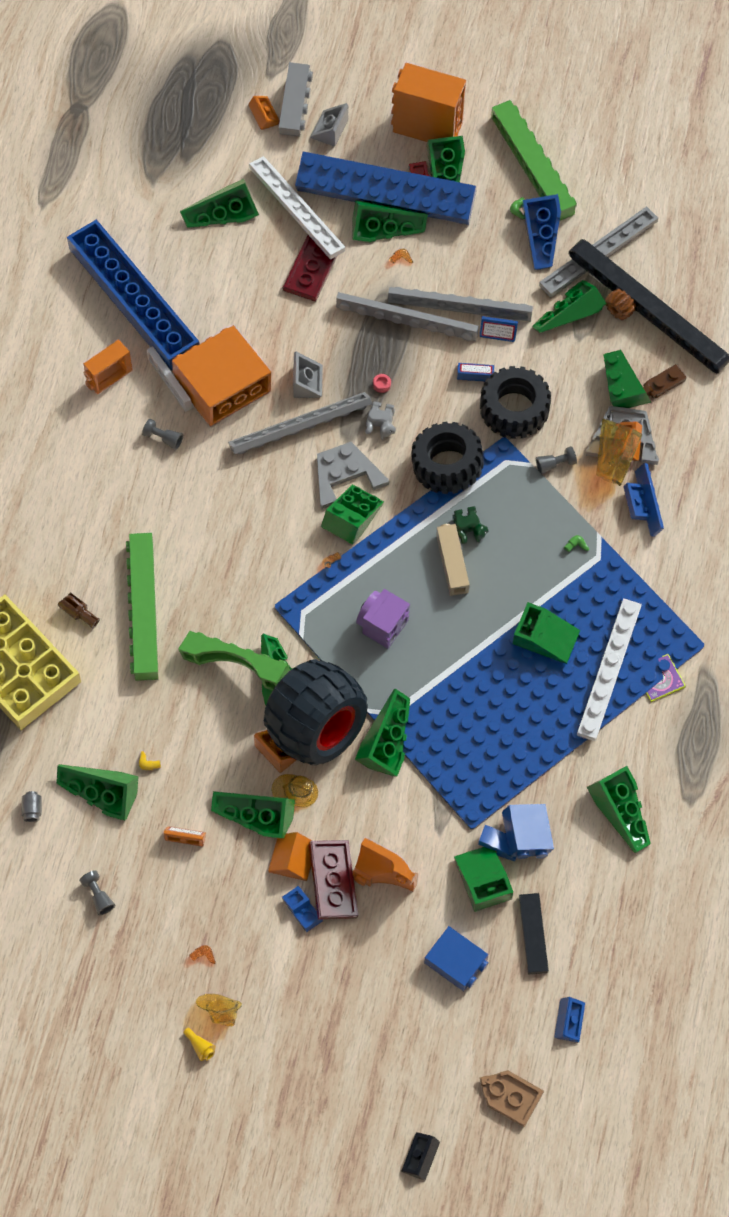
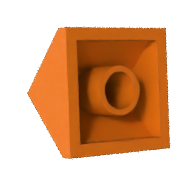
M267 730L255 733L254 746L279 773H282L296 761V759H293L277 747Z
M298 832L286 833L284 839L277 838L268 872L307 881L311 869L309 842L312 840Z

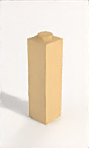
M443 524L437 527L436 537L449 594L454 596L469 593L470 584L456 524Z

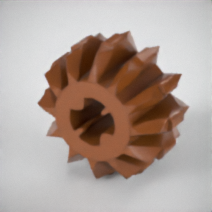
M620 289L614 290L605 299L607 310L616 319H627L635 311L636 305L633 303L634 300L625 291Z

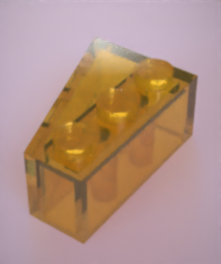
M602 418L596 475L607 482L621 486L642 434L631 427Z

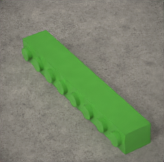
M511 100L492 107L491 118L538 195L544 197L558 194L561 209L560 221L575 215L576 200L568 193L566 184L561 182L560 175L557 170L553 169L549 157L546 158L541 144L537 143L534 133L528 129L526 120L520 116L518 107L513 105Z
M152 533L129 534V541H126V551L130 552V558H127V569H131V575H127L128 587L131 586V592H128V604H132V610H128L129 621H132V627H129V638L133 639V645H130V656H134V662L130 663V672L134 674L135 681L159 680Z

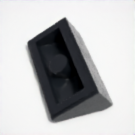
M416 1132L401 1172L425 1181L440 1141L434 1136Z

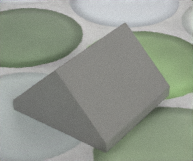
M345 103L323 110L310 137L314 140L336 146L348 122V104Z
M297 351L294 352L293 367L294 398L322 397L323 365Z

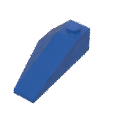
M558 194L526 199L522 202L534 270L551 268L553 266L561 215Z

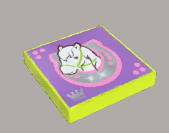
M669 654L658 659L659 662L664 659L668 660L670 668L668 671H662L664 679L646 693L651 702L686 688Z

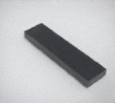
M539 893L520 894L519 904L528 975L548 973L549 968Z

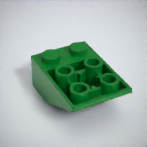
M352 484L326 509L321 527L353 545L367 529L384 504V501Z
M527 602L514 633L512 644L567 664L580 630L546 608Z
M481 847L454 856L474 912L512 900L514 893L495 850Z

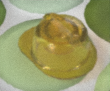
M283 774L272 783L271 791L274 797L294 799L295 806L305 808L311 806L318 798L317 785L305 776Z
M204 994L196 999L197 1006L208 1011L213 1023L230 1027L235 1025L237 1011L242 1007L240 1001L232 1000L219 994Z

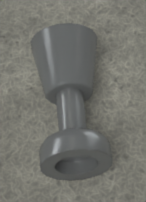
M152 419L147 420L142 430L143 436L157 435L174 450L179 448L184 436L183 433L168 429L163 431L157 428L156 422Z
M572 446L567 447L564 454L560 456L547 455L535 458L538 471L541 474L565 461L569 465L577 464L576 454Z
M96 870L90 871L83 875L79 881L82 886H89L94 894L92 898L97 914L104 915L113 910L116 905L105 891L100 890L96 883L100 877Z

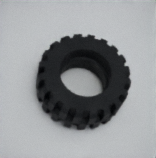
M509 366V369L505 367L499 369V373L493 372L490 378L486 379L481 390L480 414L486 426H491V431L494 433L499 432L502 437L511 436L510 439H516V437L520 436L522 439L526 438L527 434H535L537 429L541 430L549 416L551 391L549 390L548 383L543 382L544 378L540 374L536 375V371L532 369L526 370V367L520 366V368H515V366ZM517 393L527 397L531 401L532 406L524 411H510L504 408L498 400L504 395Z
M447 421L439 425L435 423L431 425V428H425L422 431L423 434L419 433L417 435L416 441L412 444L411 451L413 471L418 482L422 483L426 489L431 488V491L436 493L440 491L442 494H448V492L458 493V490L462 489L464 491L468 488V485L472 486L476 482V478L478 479L481 476L484 466L481 440L476 435V432L472 429L469 430L468 426L464 424L459 425L458 422L448 423ZM445 451H454L463 455L459 461L446 465L432 460L434 456Z

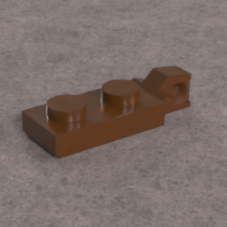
M675 364L643 384V388L648 397L658 398L685 382L687 377Z

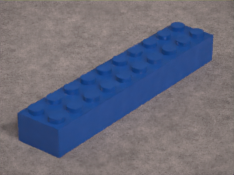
M304 151L302 152L295 183L297 191L351 202L356 200L426 213L431 218L466 225L470 223L477 191L475 185Z
M97 219L67 236L69 250L150 347L153 346L170 371L173 370L172 360L177 355L184 354L193 346L200 344L195 335Z

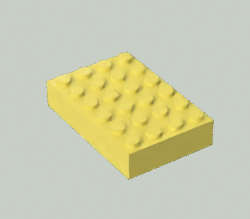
M4 594L0 598V708L22 730L80 684L81 678L79 672Z

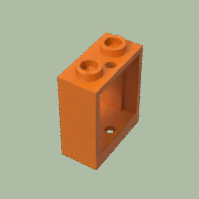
M119 339L83 363V374L86 377L85 384L97 394L133 371L130 351Z

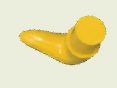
M141 751L139 767L141 769L153 770L161 768L160 760L147 761L145 752Z

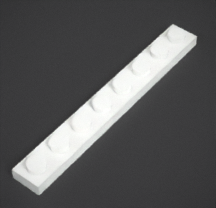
M264 156L249 163V169L330 259L345 252V246Z
M623 598L577 736L596 742L642 604Z

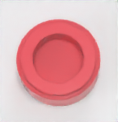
M385 374L375 376L373 379L374 390L379 393L389 391L391 388L390 377Z

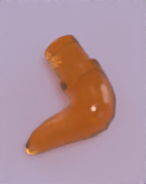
M404 248L397 250L389 258L393 264L402 257L407 262L413 263L409 252Z
M339 552L329 555L322 560V565L325 568H330L331 564L342 557Z
M202 945L189 954L193 962L205 955L210 963H216L212 949L208 945Z

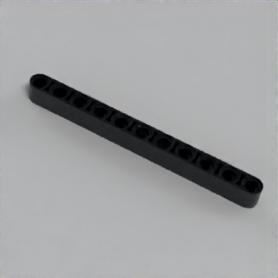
M581 239L569 250L568 254L573 261L612 292L617 289L625 291L634 300L635 310L712 372L718 374L729 363V354L588 241Z

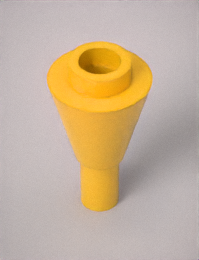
M189 1027L183 1031V1034L191 1041L200 1061H207L214 1056L215 1045L196 1035Z

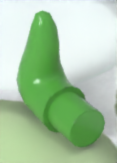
M523 197L514 201L510 206V212L521 219H524L523 213L519 210L523 200H525Z
M579 535L572 537L564 546L567 552H570L576 545L589 551L586 542Z

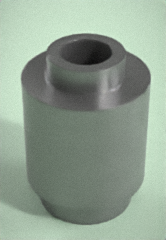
M35 791L26 792V795L22 796V816L24 821H39L42 815V796L38 795Z

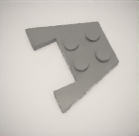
M609 406L586 450V456L602 458L604 441L618 443L620 422L637 421L642 425L640 446H643L641 463L658 465L659 458L656 454V446L652 438L647 412Z
M352 442L317 454L321 509L329 507L337 500L331 488L332 486L367 475L373 490L389 485L388 478Z

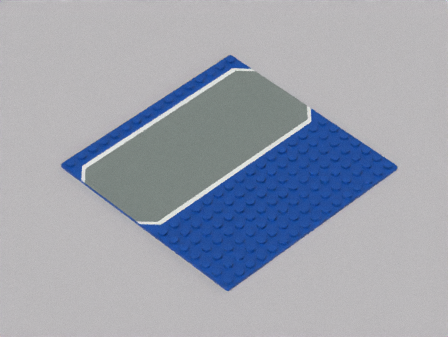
M506 437L501 438L483 451L484 466L482 474L478 479L476 478V482L472 486L468 485V488L464 491L461 489L458 490V493L454 494L453 492L442 494L440 491L436 493L430 490L275 604L276 611L320 660L339 666L355 678L367 697V713L374 721L393 689L399 690L410 698L409 717L405 725L407 737L403 744V752L470 829H475L588 740L577 736V732L623 598L642 605L600 730L664 679L662 671L669 670L670 662L665 659L659 662V658L669 654L676 669H678L704 648V643ZM475 506L476 515L480 519V523L487 526L489 532L480 540V543L476 541L473 531L465 534L467 536L466 544H462L459 538L470 584L469 593L450 596L436 537L437 527L443 524H455L452 518L455 510L462 509V516H467V508ZM579 535L586 542L589 551L576 545L570 552H567L564 546L572 537ZM383 589L388 590L410 604L409 621L389 649L362 634L363 627L356 624L362 604L374 591L381 593ZM527 602L546 608L580 630L567 664L512 644L514 633Z

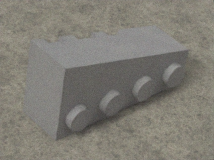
M289 62L279 122L280 134L300 137L301 131L305 130L304 115H307V99L310 98V84L313 80V71L310 70V65Z

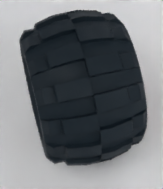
M309 660L291 669L275 686L265 707L264 726L277 747L293 759L314 766L324 764L342 754L361 731L367 716V697L355 678L339 666L322 660Z

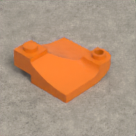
M364 838L361 843L357 863L353 870V877L358 884L363 886L365 884L371 886L372 883H386L414 892L417 886L418 873L412 872L406 862L397 854Z

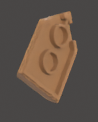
M509 1070L490 1076L479 1077L487 1107L525 1127L544 1090Z

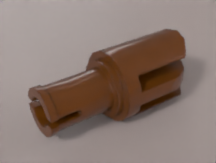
M71 592L58 603V607L72 618L83 620L92 629L100 621V618H97L87 610V604Z

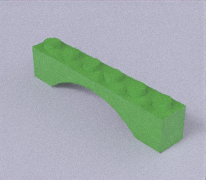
M189 631L178 648L184 660L198 665L216 661L241 664L253 671L260 678L264 687L273 690L278 682L290 671L289 665L283 660H274L268 655H260L251 649L239 648L233 643L228 644L218 638L207 637L201 632Z

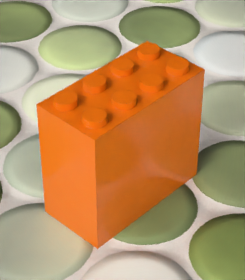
M405 63L403 69L399 70L398 82H394L392 93H394L391 102L394 104L391 114H393L391 120L393 132L425 142L429 139L458 136L464 117L466 79Z
M234 325L224 328L219 334L207 338L205 342L198 346H193L189 351L177 355L172 360L173 375L210 427L271 391L270 369Z

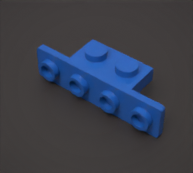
M643 463L635 470L637 484L626 483L623 488L631 519L646 520L650 536L655 537L664 529L651 473L648 464Z

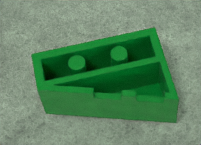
M622 350L603 354L610 402L613 407L632 408L652 403Z

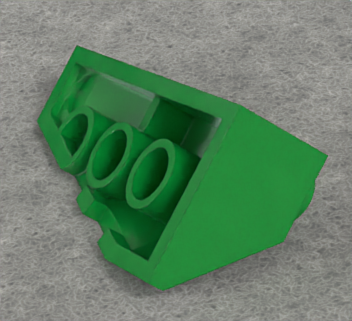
M463 136L429 139L426 147L431 177L460 182L465 157Z
M244 179L230 184L180 211L187 228L233 222L241 223L259 215Z
M57 765V785L75 796L79 795L87 800V804L95 805L106 816L124 821L127 820L137 797L139 776L119 771Z
M628 766L587 786L596 806L634 853L651 844L646 821L643 820L640 810L642 804L641 801H638L636 790H638L637 783Z
M213 791L211 811L264 837L284 839L293 821L295 800Z

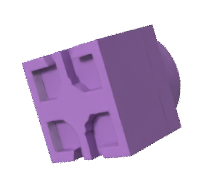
M383 589L381 593L374 591L362 604L356 624L363 627L362 634L389 649L409 621L410 604L386 589Z

